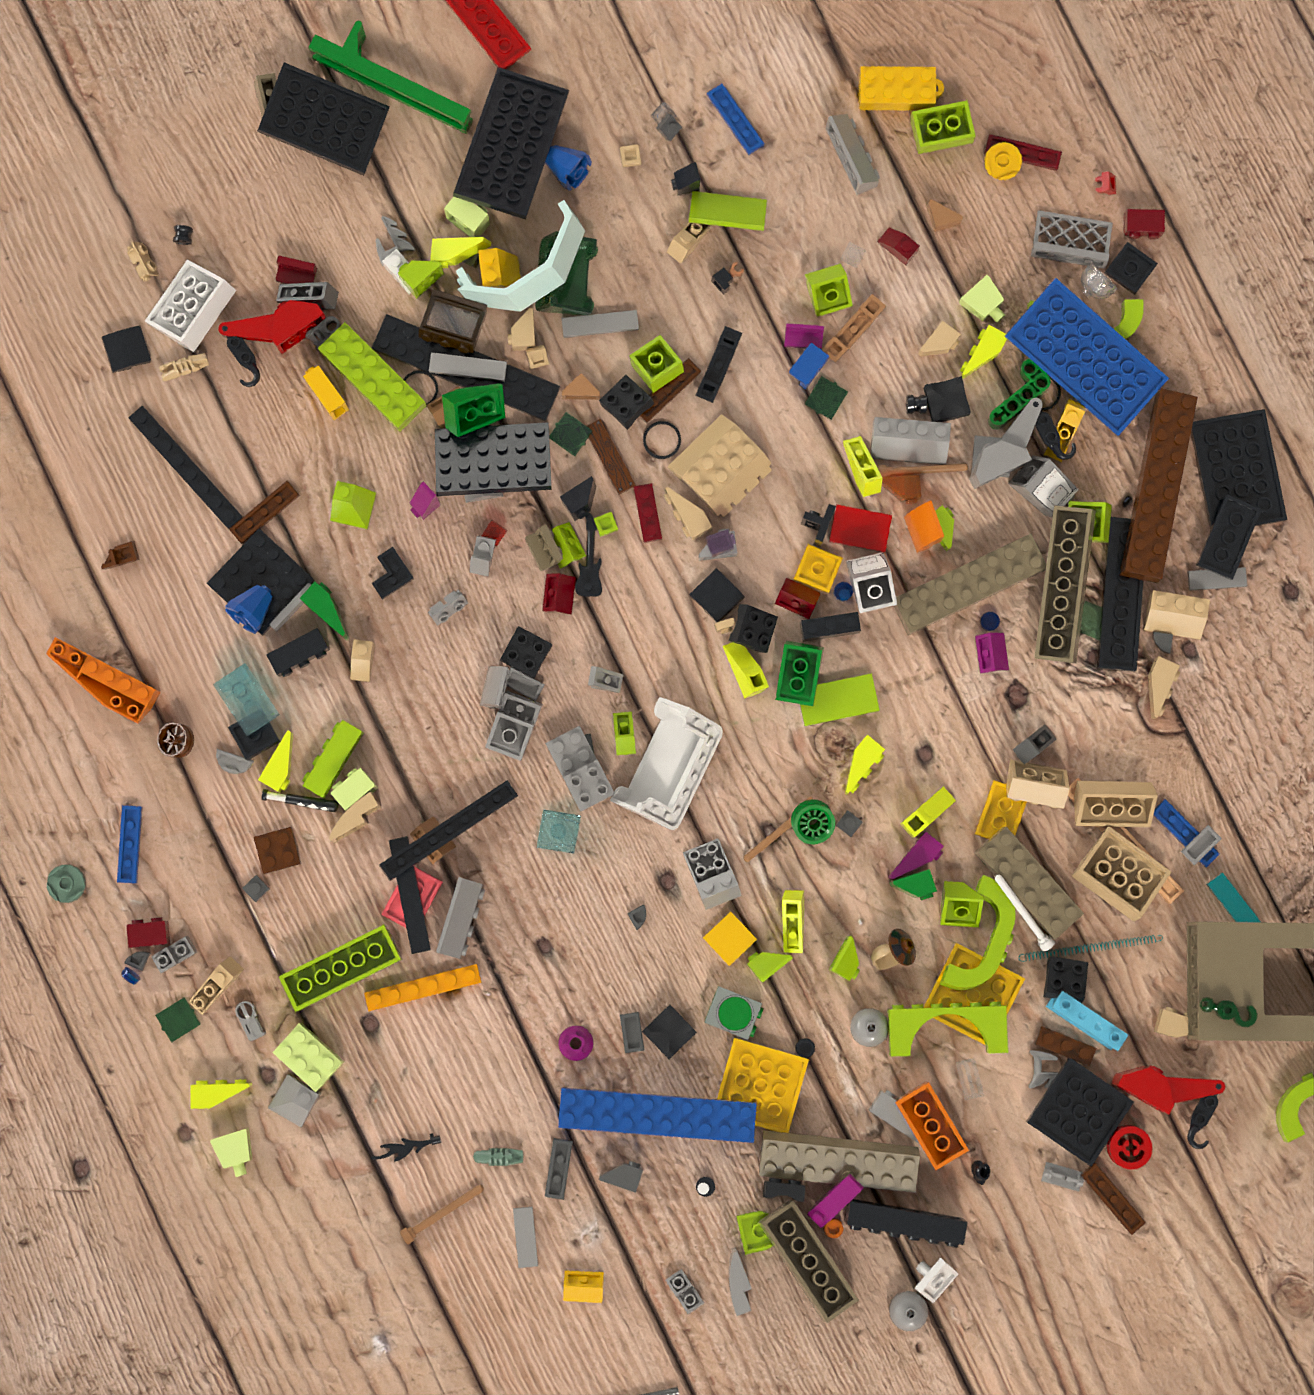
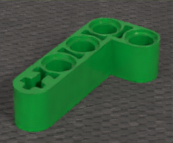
M1030 359L1025 360L1020 368V375L1027 383L990 413L988 424L992 429L997 430L1004 427L1022 412L1031 399L1040 398L1047 392L1051 383L1050 377ZM1031 366L1034 372L1027 373L1024 367ZM1042 380L1046 383V386L1041 388L1036 382ZM1029 392L1032 398L1024 399L1022 393ZM1014 404L1017 410L1010 411L1007 405ZM1002 413H1004L1000 421H994L995 417L998 418L1002 415Z

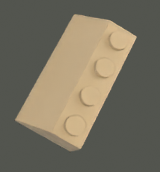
M1077 781L1074 794L1076 826L1151 827L1158 794L1152 782Z

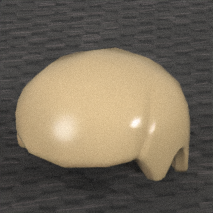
M889 944L879 945L872 951L871 960L878 970L888 969L899 964L892 955Z

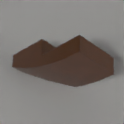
M130 541L110 549L109 555L105 563L102 564L101 569H110L140 560L135 542Z

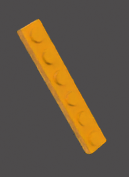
M474 964L365 992L364 996L368 1012L475 985L482 983L478 965Z

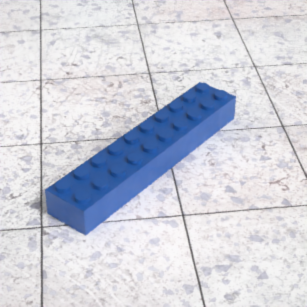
M563 1087L561 1088L558 1128L754 1143L757 1102Z

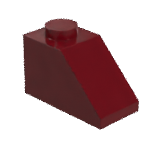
M891 227L877 241L905 266L920 248V245L908 235Z

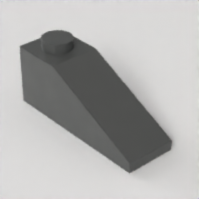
M328 282L280 284L276 302L282 303L295 300L317 304L321 310L336 309L339 292Z

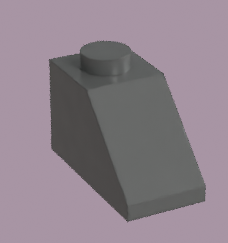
M1043 725L1012 750L1025 765L1057 739L1048 727Z
M629 1161V1164L623 1163L601 1174L599 1181L636 1193L643 1168H640L641 1164Z

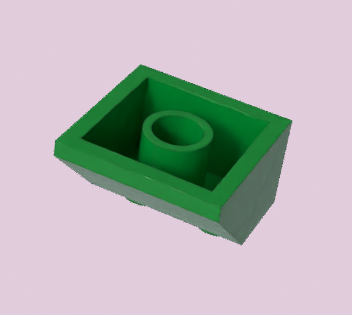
M930 869L889 882L891 887L913 898L920 897V900L934 897L933 893L937 892Z

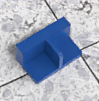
M810 343L789 370V374L800 381V386L806 389L828 361L829 355L813 343Z

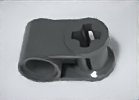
M329 316L310 329L305 337L310 339L316 346L315 349L319 351L318 347L341 326V323L336 317ZM337 323L336 329L328 330L329 324Z

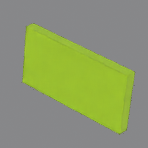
M692 191L689 222L764 231L767 199Z
M872 673L817 684L814 705L800 704L804 727L880 711Z

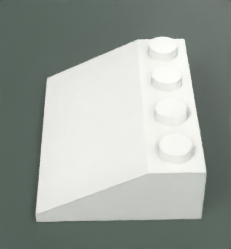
M187 260L145 322L181 346L194 352L236 290L223 278Z

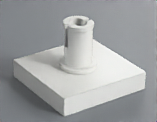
M941 1258L932 1268L922 1261L916 1270L924 1278L915 1289L934 1303L959 1273Z

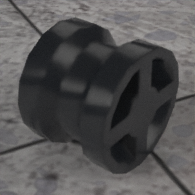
M185 225L174 226L176 233L173 237V242L181 245H191L192 239L190 237L193 233V228Z

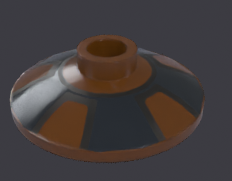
M902 929L892 930L888 938L892 955L901 965H912L916 958V950L912 939Z

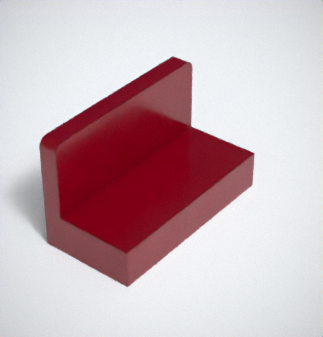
M278 255L276 282L283 284L314 283L317 272L315 263Z
M561 573L546 574L542 611L571 615L576 578Z
M786 578L774 604L810 619L821 593Z

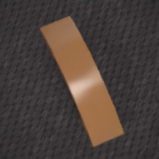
M871 294L836 336L825 345L822 351L828 354L829 358L836 363L886 308V305Z

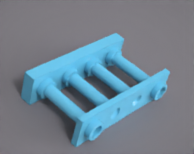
M1064 991L1060 993L1058 998H1050L1045 1006L1109 1050L1113 1048L1119 1051L1128 1037L1127 1033Z

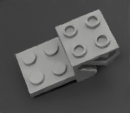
M580 726L545 743L580 812L615 794Z

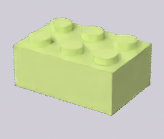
M299 1023L273 1051L274 1055L315 1092L319 1091L344 1063L335 1052L303 1023Z

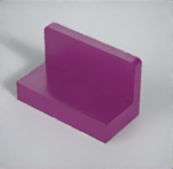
M787 323L784 347L806 349L810 343H813L822 350L824 326Z
M986 633L975 636L980 674L1009 670L1004 633Z

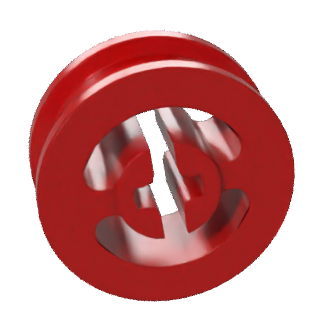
M1133 1125L1117 1127L1107 1142V1152L1110 1159L1124 1169L1134 1170L1141 1168L1149 1161L1152 1155L1153 1146L1149 1135L1144 1130ZM1128 1133L1138 1135L1141 1140L1138 1143L1132 1138H1129V1140L1123 1138L1119 1144L1118 1141L1123 1135ZM1129 1142L1133 1145V1148H1130V1152L1126 1149V1146H1129ZM1141 1150L1140 1155L1131 1161L1122 1160L1118 1155L1121 1151L1129 1157L1130 1155L1136 1156Z

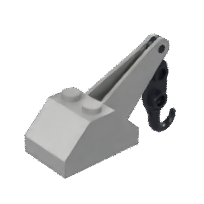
M1033 398L1028 402L999 442L996 443L993 440L981 447L982 451L977 455L969 478L974 489L1022 467L1032 460L1026 447L1034 426L1043 443L1058 458L1068 460L1075 455V443L1071 444L1072 450L1070 453L1065 454L1060 448V435L1050 415L1041 410L1042 401L1039 398Z

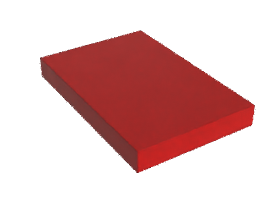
M836 504L829 542L885 553L892 515Z

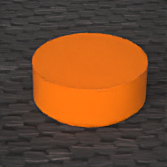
M832 1218L823 1226V1229L828 1237L838 1238L843 1233V1224L840 1220Z

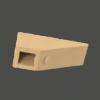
M689 222L673 238L667 253L682 263L693 252L713 225Z
M669 487L665 488L666 494H664V498L668 505H673L675 510L672 512L677 521L681 520L684 526L682 531L686 538L690 537L693 541L712 531V525L702 509Z
M1160 656L1155 658L1148 674L1151 719L1162 716L1165 710L1163 705L1165 699H1169L1173 691L1171 685L1173 681H1177L1180 675V671H1178L1180 665Z
M231 956L218 965L189 1000V1003L203 1015L244 969Z
M1166 1007L1165 1010L1160 1009L1153 1032L1175 1038L1188 1035L1187 1013L1185 1012L1183 1016L1177 1014V1010Z

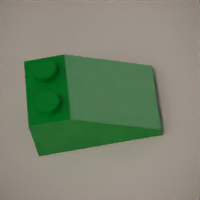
M502 384L460 388L442 395L445 428L457 437L506 418Z
M314 581L299 599L347 641L349 636L336 603L330 595L332 592L322 582L318 584Z
M792 641L785 642L775 700L807 706L814 705L824 647Z

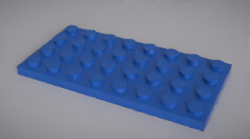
M1057 278L1053 279L1004 336L1117 436L1123 432L1169 379Z

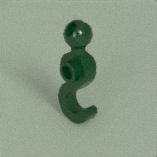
M1205 997L1200 1001L1202 1011L1206 1013L1215 1011L1220 1019H1233L1236 1025L1240 1027H1250L1257 1020V1011L1251 1005L1246 1007L1249 1018L1243 1021L1236 1005L1229 1000H1222L1217 1004L1212 998Z

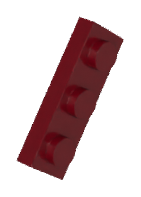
M652 483L633 486L643 542L662 540Z

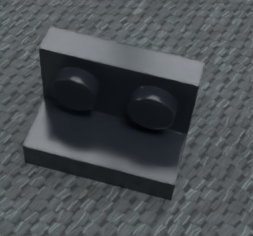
M829 504L824 517H820V513L812 510L809 512L805 511L801 525L818 531L814 546L821 547L836 506Z

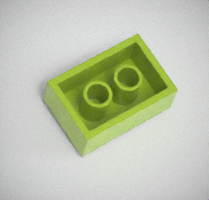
M968 100L912 111L910 121L918 154L974 142L976 136Z

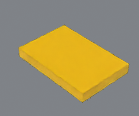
M993 780L974 835L990 839L1002 827H1007L1015 836L1027 801H1014L1007 798V784Z

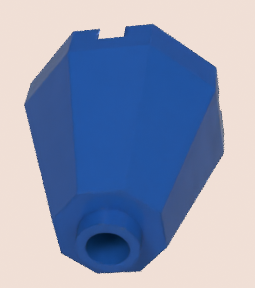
M557 145L550 147L545 162L560 184L568 191L572 190L571 187H579L588 175L587 165L591 166L592 163L590 156L585 152Z
M256 585L230 600L225 606V611L237 624L242 623L244 625L242 628L246 631L256 634L260 630L270 606L272 592L265 585Z

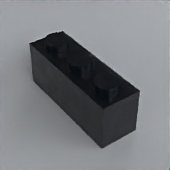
M858 612L801 620L800 622L803 642L858 634L861 631Z
M316 628L266 654L276 675L279 677L283 676L284 678L292 674L293 669L297 667L301 669L308 666L310 660L314 658L318 660L327 655L326 652L330 649L320 630Z

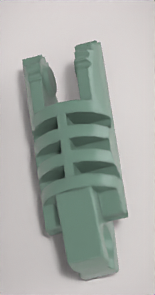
M489 1148V1150L476 1151L473 1154V1159L477 1164H489V1166H509L523 1163L524 1160L522 1150L509 1148Z

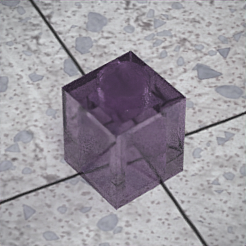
M728 529L707 536L705 539L711 557L734 550V544H736L733 533L729 534Z

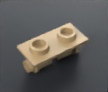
M132 241V245L127 247V254L133 264L140 263L135 267L140 279L146 282L151 279L150 276H159L156 264L148 255L147 247L141 242Z

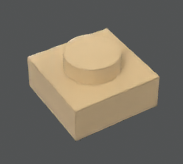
M639 145L620 147L622 167L641 165Z
M544 345L526 349L531 369L549 364Z
M730 618L715 623L716 633L726 634L732 632V628L735 627L734 619Z

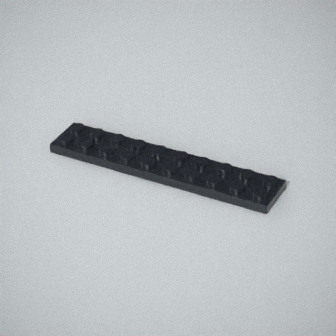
M386 314L372 345L374 351L428 373L431 353L496 360L475 350L473 354L463 353L458 349L443 347L433 341H424L419 337V327ZM508 364L505 382L430 373L463 388L502 384L504 405L545 422L561 388L557 384Z

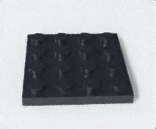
M259 528L206 584L227 603L256 585L268 587L272 592V600L262 626L258 631L263 636L271 628L270 623L307 584L310 583L312 585L315 580Z
M1069 1057L1026 1122L1077 1158L1092 1166L1134 1101Z

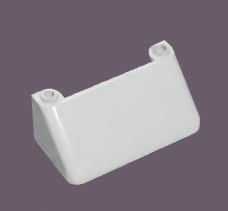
M659 697L654 713L661 721L629 788L624 786L616 788L615 794L612 795L610 801L665 828L675 830L681 824L720 742L723 730L720 725L693 709Z

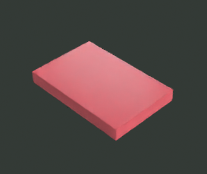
M414 866L425 917L443 881ZM397 885L381 915L406 928Z

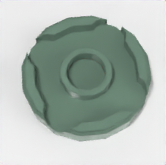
M60 865L49 873L47 890L54 900L62 903H71L83 895L86 888V879L79 868L73 865Z

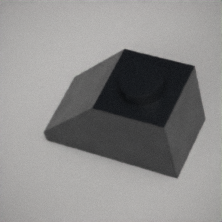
M696 162L674 172V179H671L673 191H677L678 196L692 193V191H700V176Z
M592 476L560 496L563 505L574 521L586 517L588 512L591 511L597 487Z

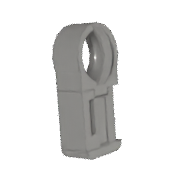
M249 1001L240 1002L235 1009V1013L248 1039L254 1041L264 1036L266 1031L263 1032L258 1018H256L258 1014L254 1004ZM244 1003L252 1007L253 1012L251 1016L247 1013ZM239 1007H241L242 1012L246 1018L242 1017L239 1014Z

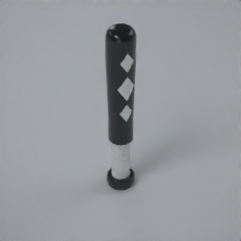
M263 789L261 797L263 801L270 799L329 812H336L339 803L335 800L293 794L284 795L268 792L267 789Z

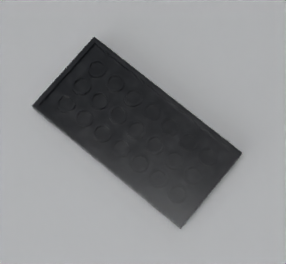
M498 67L454 189L453 197L526 220L569 95V90Z

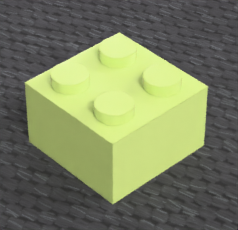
M453 197L444 208L447 220L469 237H480L490 225L488 211L481 205L477 206L472 202Z
M354 768L347 774L348 778L344 782L339 781L332 787V796L345 811L369 792L374 793L378 789V786L361 768Z

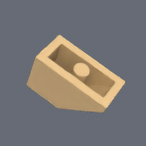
M529 308L511 327V334H508V345H512L513 351L535 347L533 308Z
M942 321L919 350L918 355L945 354L950 349L954 351L960 343L958 339L961 334Z
M354 639L351 655V680L370 682L375 649L373 642Z

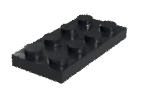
M1226 494L1196 566L1233 580L1262 509Z

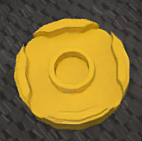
M1006 142L997 143L986 152L984 159L985 168L993 178L1009 180L1019 172L1022 165V156L1018 148L1013 144Z

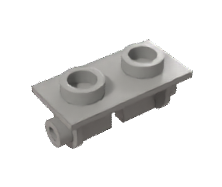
M459 590L451 592L444 598L447 604L443 605L439 601L428 611V614L437 626L447 621L450 616L462 610L468 604Z
M1046 1162L1041 1181L1079 1191L1080 1186H1083L1084 1179L1080 1176L1083 1172Z

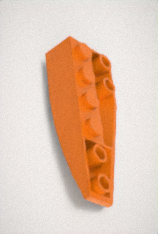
M56 637L46 653L103 706L137 724L152 709L160 694V691Z

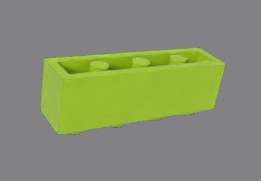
M344 720L341 723H336L332 730L334 732L332 738H328L322 747L324 749L321 756H316L312 763L314 765L312 771H308L302 780L304 782L303 787L324 799L364 732Z

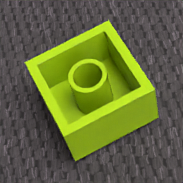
M661 335L629 355L631 366L653 393L684 372L682 361Z

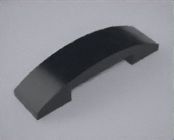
M727 326L724 327L716 350L695 396L711 403L714 402L743 333Z

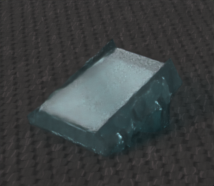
M543 810L537 848L574 854L581 816Z

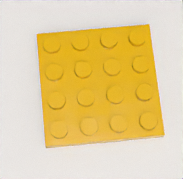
M955 943L923 1008H931V1004L943 1003V1007H951L950 1003H962V1007L970 1006L971 1002H982V1006H989V1002H1001V1005L1006 1006L1008 1014L1025 978L999 965L991 978L973 989L955 990L940 985L941 978L948 964L962 969H974L982 961L983 956ZM943 1014L933 1017V1019L985 1045L980 1031L966 1018L955 1014Z
M734 1038L717 1099L757 1102L755 1126L776 1132L789 1133L809 1059Z

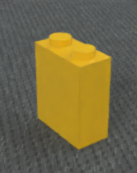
M319 365L317 367L313 366L305 372L303 377L333 421L349 410L345 401Z

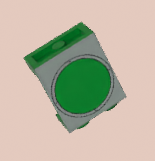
M718 986L704 1023L748 1040L749 1036H754L757 1028L754 1023L756 1018H761L764 1008L761 1007L762 1003Z

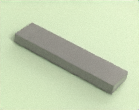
M637 310L562 318L564 338L639 330Z
M431 353L429 373L505 382L507 362Z

